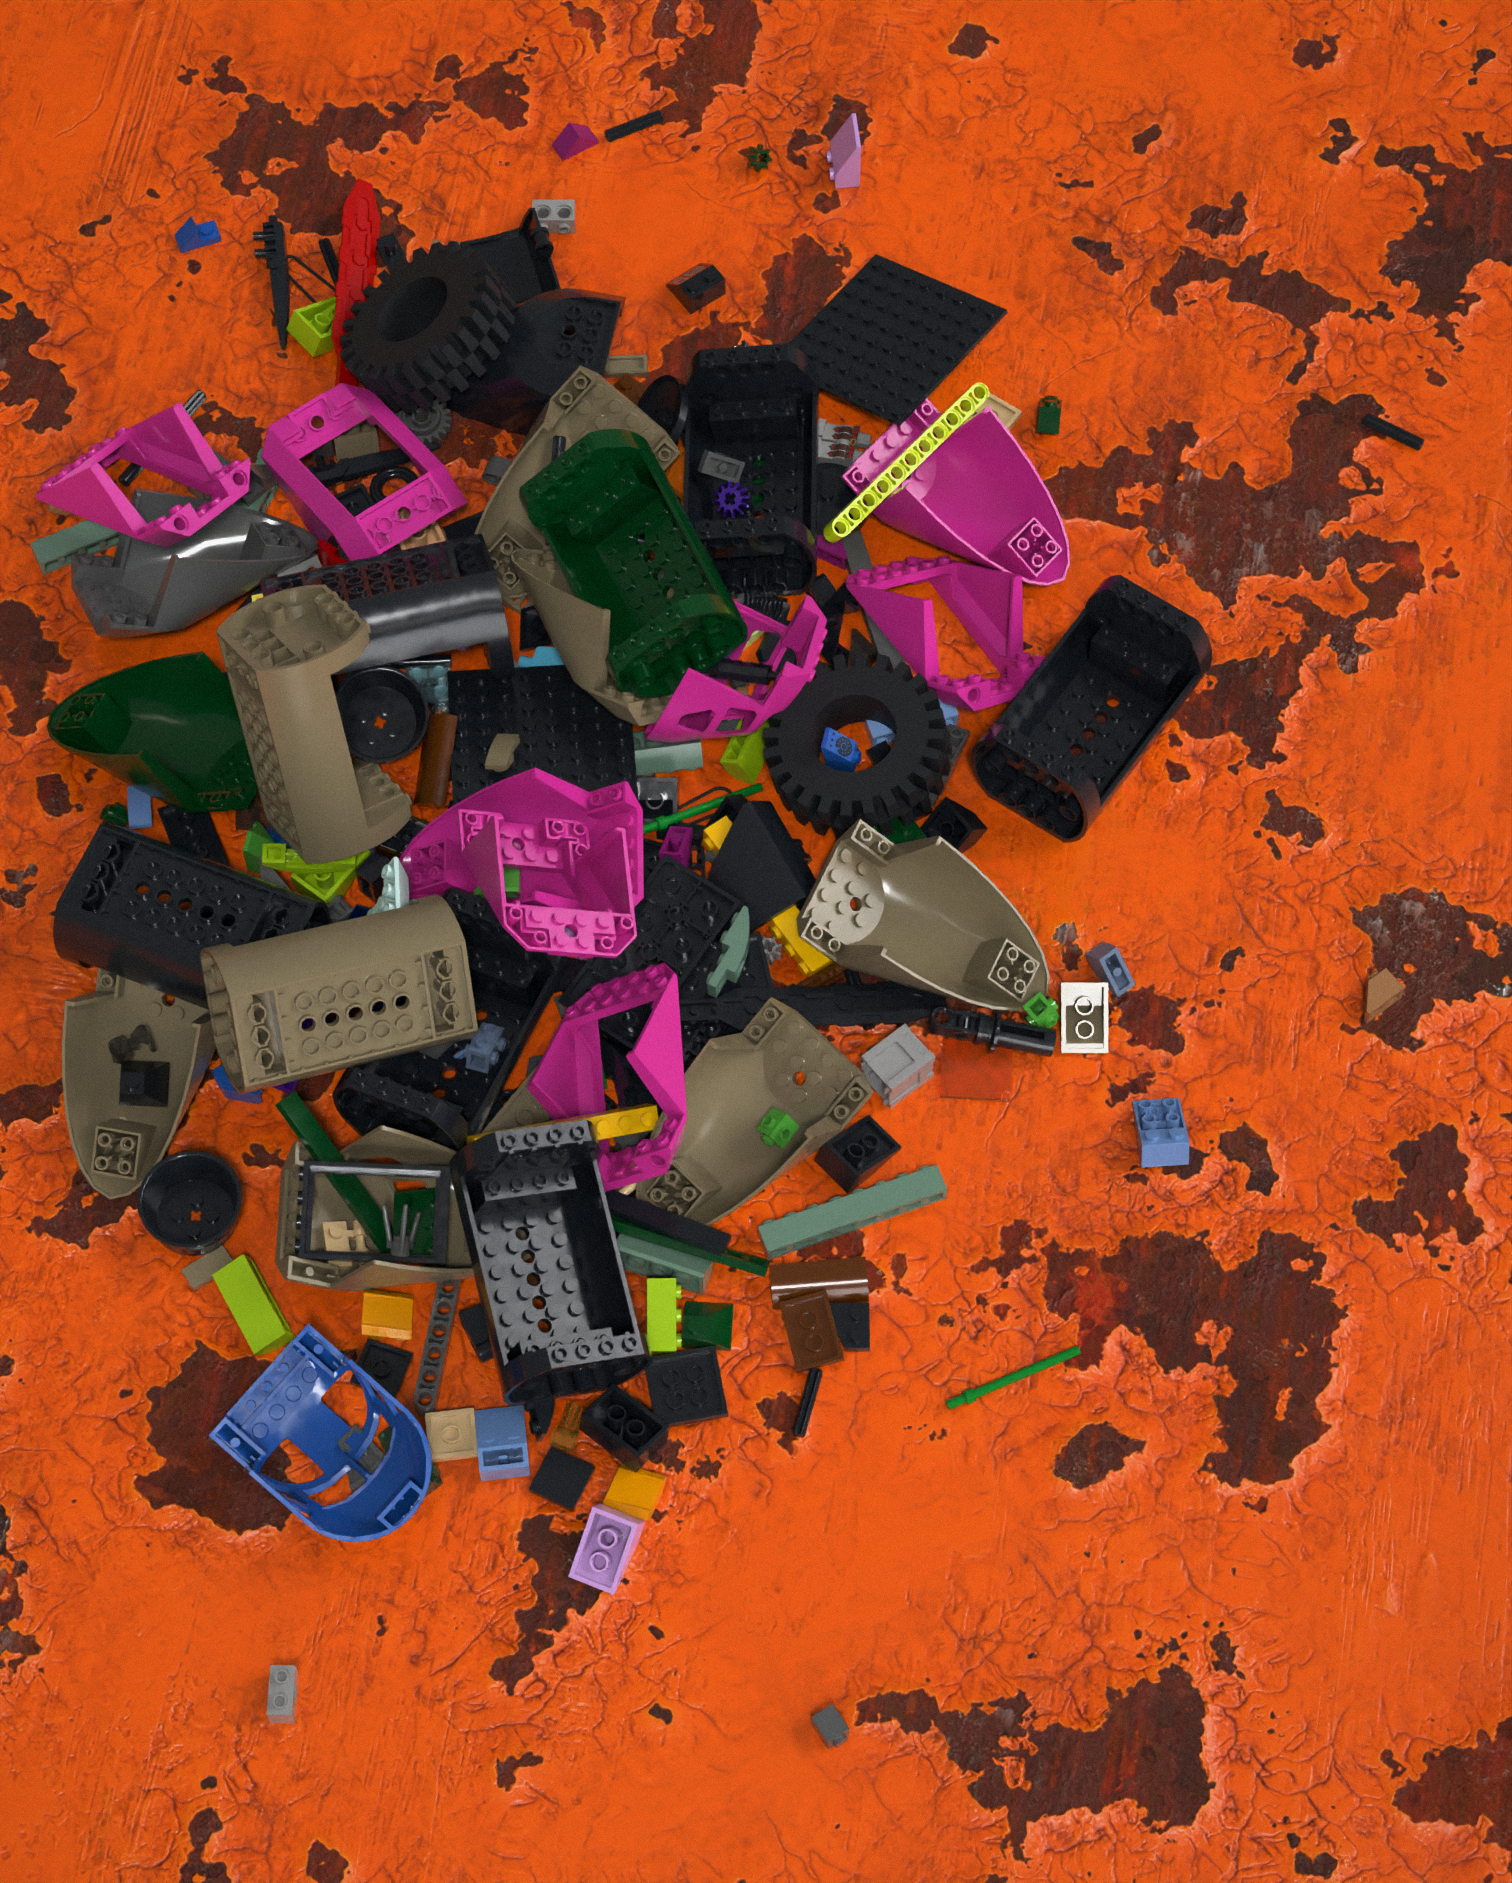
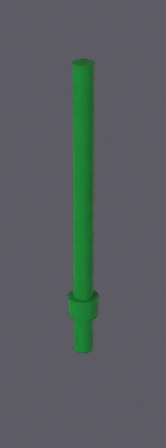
M762 784L751 785L666 817L664 815L656 817L654 821L643 825V834L654 830H664L668 828V825L715 809L721 805L726 796L742 794L744 797H748L762 792Z
M1078 1345L975 1389L968 1388L962 1391L961 1395L946 1400V1407L948 1410H951L965 1403L969 1405L976 1402V1398L1081 1354Z

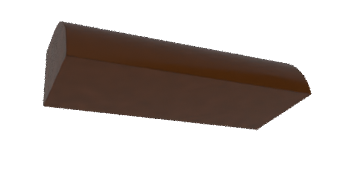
M429 714L428 727L423 737L413 805L434 809L445 806L451 754L453 753L458 718L456 715Z
M866 1257L769 1265L773 1310L781 1309L779 1302L822 1290L827 1291L830 1303L869 1301Z

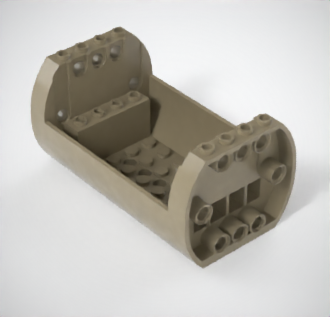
M326 585L294 587L260 598L231 614L216 630L266 821L305 863L336 861L367 851L394 836L412 816L410 796L407 793H403L399 785L393 783L389 775L383 773L377 763L350 757L330 675L345 668L364 653V649L370 642L369 633H371V629L366 620H362L355 610L349 608L345 600L342 601L335 591H331Z
M433 894L412 899L409 901V906L234 947L230 943H223L203 948L200 952V960L214 1042L224 1071L234 1089L239 1094H245L475 1037L478 1032L466 942L459 923L448 903L440 895ZM398 997H407L406 1003L404 1005H395L396 999ZM382 1001L383 1008L378 1012L372 1011L374 1003ZM353 1007L360 1008V1013L356 1017H349V1011ZM329 1013H336L337 1017L334 1022H325V1018ZM305 1019H313V1024L310 1028H302V1022Z

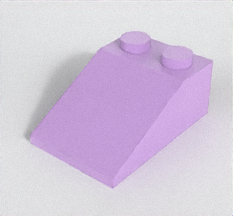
M852 113L830 141V150L826 151L827 163H831L832 166L829 168V178L834 180L835 189L860 186L861 143L856 113Z
M603 1504L592 1506L568 1577L614 1595L638 1545L646 1521Z

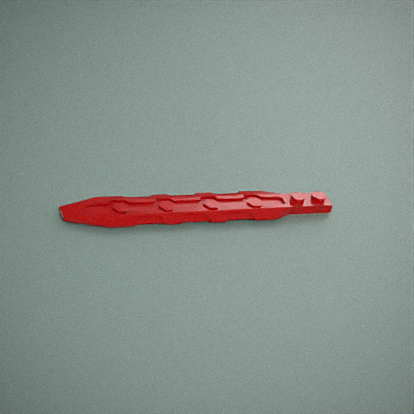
M359 178L356 180L342 207V239L338 252L339 272L338 282L335 285L336 305L331 329V339L337 355L335 386L345 383L358 387L359 381L345 366V361L341 358L340 351L344 348L339 344L340 336L347 334L343 329L345 319L356 317L350 310L354 302H366L367 298L362 291L368 285L373 286L377 268V261L375 259L381 219L373 185Z

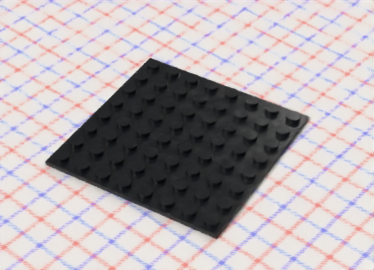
M875 254L789 344L805 353L814 363L819 377V390L900 426L1008 312L1007 309Z
M565 665L515 667V676H511L506 680H495L494 676H491L490 669L447 671L449 715L458 716L453 753L451 754L453 805L492 784L535 767L588 792L627 781L638 800L632 723L613 715L583 688L571 693L560 678V668L565 667ZM497 733L519 734L520 743L513 752L514 761L508 770L496 772L493 769H485L486 758Z

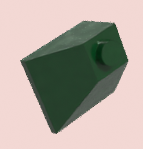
M685 1301L682 1348L698 1349L715 1346L716 1350L731 1351L734 1304Z

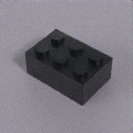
M613 1383L582 1413L579 1429L636 1473L667 1442L670 1426Z

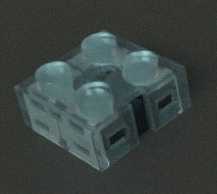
M450 664L405 667L406 674L411 676L410 678H413L422 688V692H424L427 698L429 710L435 709V713L449 712L447 671H451Z

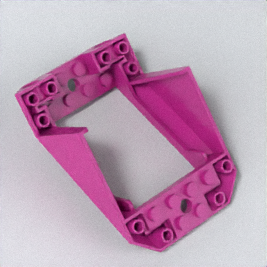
M340 383L290 412L267 428L261 458L308 531L318 540L321 539L329 544L336 539L349 561L386 554L412 535L429 525H434L468 504L445 466L381 399L368 389ZM319 418L322 420L323 426L319 429L314 428L311 425V420ZM367 420L371 426L377 424L408 455L421 477L354 517L310 472L300 459ZM401 508L406 509L409 512V518L406 520L400 519L397 514L398 510Z
M179 402L129 428L123 426L114 432L116 436L113 438L108 437L102 442L96 443L88 449L87 453L76 457L72 464L64 466L59 470L58 474H54L46 479L35 494L37 500L135 539L168 547L193 535L249 492L251 461L249 458L241 462L239 459H236L229 465L222 466ZM118 458H123L212 496V500L197 507V512H195L190 503L183 506L177 504L168 510L170 514L167 517L162 515L155 521L152 520L146 523L103 468L109 466Z
M911 556L906 557L905 561H890L889 565H874L873 569H858L857 573L847 576V589L916 674L920 673L926 679L928 688L935 691L942 703L977 711L1012 701L1046 659L1045 656H1030V653L1023 652L1022 575L951 560L950 556H939L937 558ZM929 581L1001 673V678L985 679L981 678L979 674H970L964 680L950 679L948 675H940L932 600H923L885 591L884 589L907 583L915 585Z
M457 809L460 854L502 927L526 951L546 952L547 955L581 958H616L637 937L625 828H613L590 847L587 821L545 817L538 825L504 822V816L498 812ZM512 842H517L521 846V850H516L512 846ZM503 868L561 873L585 910L522 905L520 900L507 903ZM564 929H571L574 937H569Z
M665 962L655 966L650 965L638 972L633 971L620 978L615 977L603 984L598 983L574 1004L569 1006L565 1010V1015L526 1087L553 1120L606 1111L598 1019L654 1001L651 1006L652 1012L633 1050L627 1053L626 1058L666 1114L667 1119L664 1121L661 1132L656 1139H644L637 1146L627 1147L615 1153H609L608 1138L598 1140L601 1153L597 1158V1163L605 1192L667 1174L683 1141L687 1121L678 979L676 973Z

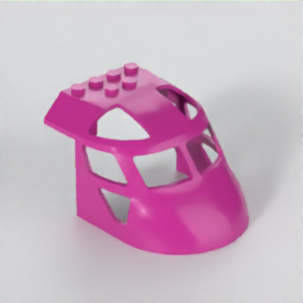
M809 595L805 596L788 626L733 600L747 625L748 636L747 640L734 649L728 658L738 660L752 633L758 630L778 633L780 635V639L769 659L761 663L773 665V671H776L787 648H790L796 654L797 665L786 661L769 691L766 693L769 685L756 684L751 697L726 686L728 681L726 679L709 678L707 676L710 674H701L688 667L658 721L646 725L643 739L653 742L679 743L698 739L750 735L756 732L766 719L775 713L784 711L796 698L805 683L812 681L816 672L814 668L820 659L818 655L824 645L822 642L828 631L825 629L827 619L813 598ZM743 719L740 730L715 731L722 720Z

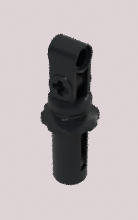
M937 1007L933 1010L927 1021V1028L932 1034L951 1037L960 1041H971L973 1045L984 1044L987 1047V1053L990 1054L994 1052L995 1047L1051 1057L1056 1042L1055 1029L1001 1019L1000 1010H995L993 1016L989 1017L981 1012L974 1014L964 1010ZM935 1018L941 1019L944 1024L938 1023Z

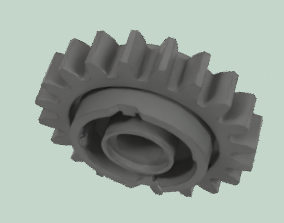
M438 398L433 401L432 408L423 410L417 404L414 412L405 413L401 407L397 412L393 411L424 445L432 444V442L441 444L440 438L447 439L446 432H451V411L447 409V404H441Z

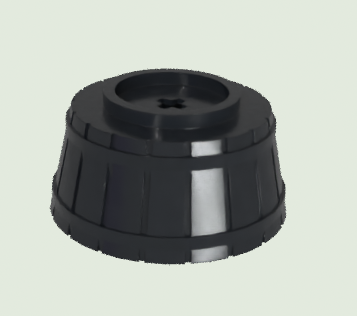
M374 666L354 672L340 684L338 691L336 690L335 696L350 754L371 763H389L405 757L418 746L428 727L429 707H427V698L424 692H422V688L413 678H410L411 676L389 666ZM378 716L386 720L382 729L373 725Z
M184 1151L172 1154L164 1160L162 1159L150 1169L151 1171L146 1174L141 1183L142 1186L139 1188L137 1206L141 1221L151 1236L172 1252L186 1256L210 1253L229 1240L237 1227L242 1206V1192L236 1173L224 1160L207 1152ZM192 1211L195 1213L200 1211L202 1213L200 1214L201 1220L199 1222L196 1220L191 1222L189 1220Z

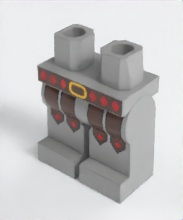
M819 418L818 464L836 463L849 467L864 452L858 451V447L867 449L871 445V435L860 432V426L854 425L852 427L850 425L826 423V419Z

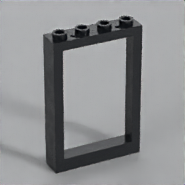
M304 1160V1167H299V1181H303V1190L298 1191L297 1205H302L301 1215L296 1217V1230H300V1239H295V1254H299V1258L313 1261L368 1263L372 1260H379L395 1264L447 1265L451 1184L449 1166ZM315 1173L436 1178L432 1255L410 1254L408 1257L391 1256L389 1253L311 1250Z

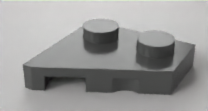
M356 1424L338 1440L339 1448L344 1453L345 1449L347 1452L351 1449L345 1441L355 1431L358 1434L362 1432ZM371 1442L359 1459V1464L373 1473L385 1455ZM355 1469L347 1472L350 1482L349 1487L354 1492L364 1484L365 1479Z

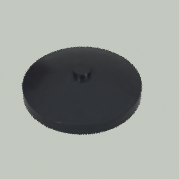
M671 375L661 376L648 386L637 404L638 408L668 433L674 443L678 440L687 417L689 399L686 385L681 379Z
M836 463L818 464L817 536L823 534L824 527L857 496L841 478L844 471L848 468L844 465ZM849 513V517L854 520L852 514ZM869 515L862 522H860L853 530L861 529L863 525L866 523Z

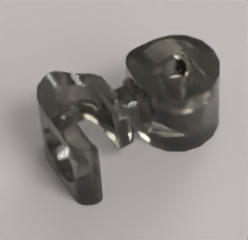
M138 1025L130 1034V1039L126 1038L125 1035H121L108 1042V1048L114 1063L121 1064V1060L130 1061L133 1057V1050L140 1049L139 1043L148 1044L151 1052L156 1051L146 1025Z

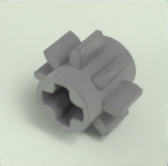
M763 936L762 942L767 962L773 966V962L776 959L781 960L780 951L782 950V944H777L775 937L766 938Z

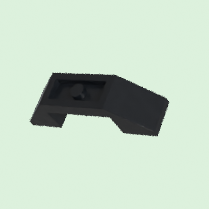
M846 582L831 596L822 609V613L827 619L825 629L828 631L822 642L824 645L821 653L833 666L832 656L841 654L844 655L848 666L850 651L839 644L843 615L857 612L859 602L847 589Z

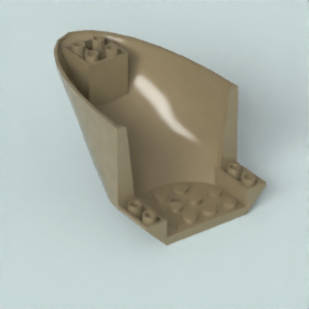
M579 366L549 399L490 497L476 528L475 534L482 533L496 571L502 599L527 595L522 582L511 564V552L516 549L552 551L550 546L545 544V536L542 530L536 528L529 520L519 499V489L551 463L554 436L566 437V451L587 433L605 429L629 430L647 440L663 471L681 453L661 426L599 373L583 366Z
M516 549L511 552V564L573 681L613 715L637 726L656 723L673 694L656 698L634 697L633 693L621 692L617 688L605 664L607 654H609L611 611L599 608L576 597L553 551ZM673 587L667 592L668 599L673 596Z
M858 819L835 842L797 917L799 937L835 963L849 970L993 1010H1024L1022 1006L1039 992L1044 997L1048 996L1050 975L1045 955L1028 924L998 887L977 866L940 835L894 844L867 823ZM852 898L857 903V908L855 911L852 910L850 906V901Z
M98 968L95 991L65 1000L62 1034V1082L70 1141L80 1170L93 1189L111 1200L131 1195L142 1186L141 1183L146 1174L151 1171L150 1169L163 1159L176 1129L207 1071L216 1051L209 1010L176 997L175 1003L168 1005L165 1001L166 993ZM121 1060L169 1062L167 1107L119 1105Z
M770 997L741 1033L710 1039L685 1072L687 1121L683 1141L667 1174L637 1182L636 1199L707 1226L714 1224L737 1210L823 1147L826 1142L837 1136L874 1093L866 1075L798 1011ZM798 1072H802L805 1075L806 1080L803 1085L796 1081V1074ZM772 1107L787 1113L799 1125V1128L783 1149L775 1145L773 1147L766 1145L761 1140L762 1135L756 1130ZM663 1111L651 1133L650 1139L652 1140L659 1136L663 1123L667 1119Z

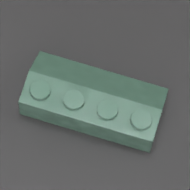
M644 730L633 732L636 775L650 776L653 773H673L676 770H695L698 767H703L700 739L679 743H662L643 739Z
M622 1233L619 1235L617 1243L625 1270L648 1278H676L677 1284H681V1289L704 1296L713 1273V1261Z

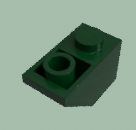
M1046 395L1045 398H1040L1037 432L1059 434L1062 400H1058L1057 396Z

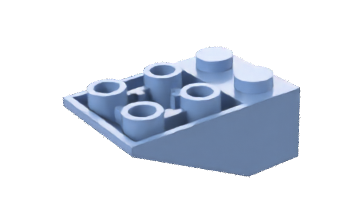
M1165 1098L1132 1101L1141 1168L1189 1165L1190 1142L1180 1099Z
M524 1406L475 1410L481 1481L531 1476Z

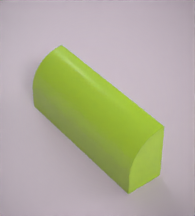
M740 719L735 730L741 729L743 719ZM768 719L764 721L756 732L750 735L731 737L720 763L731 776L739 781L754 785L764 765L763 749L766 746L763 740V729L770 728Z
M242 1254L212 1274L254 1355H264L273 1352L295 1337L253 1258Z

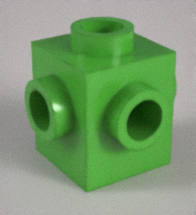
M1041 992L1022 1006L1028 1014L1025 1018L1030 1025L1052 1028L1057 1023V1020L1061 1018L1056 1011L1059 1006L1051 997L1046 999Z
M772 1107L756 1130L762 1135L761 1140L769 1147L775 1145L783 1149L797 1131L799 1125L787 1113Z

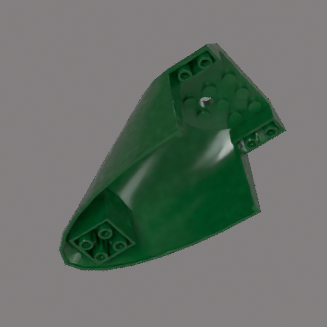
M204 652L151 660L113 672L79 688L65 698L50 713L47 724L49 736L60 747L181 812L197 813L248 809L258 792L230 682Z

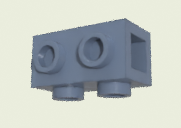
M482 1022L476 1036L471 1038V1043L465 1046L463 1057L466 1058L465 1068L488 1074L492 1065H497L500 1051L504 1052L507 1043V1038H504L505 1028Z

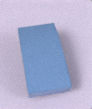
M127 786L129 829L152 827L151 796L132 786Z

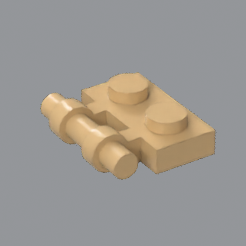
M358 1220L352 1222L353 1230H347L346 1221L322 1222L320 1227L324 1251L369 1253V1249L365 1245L366 1231ZM349 1240H355L356 1250H350ZM325 1261L326 1264L339 1266V1270H350L352 1267V1262ZM358 1262L359 1267H361V1266L367 1264V1263H359V1262Z

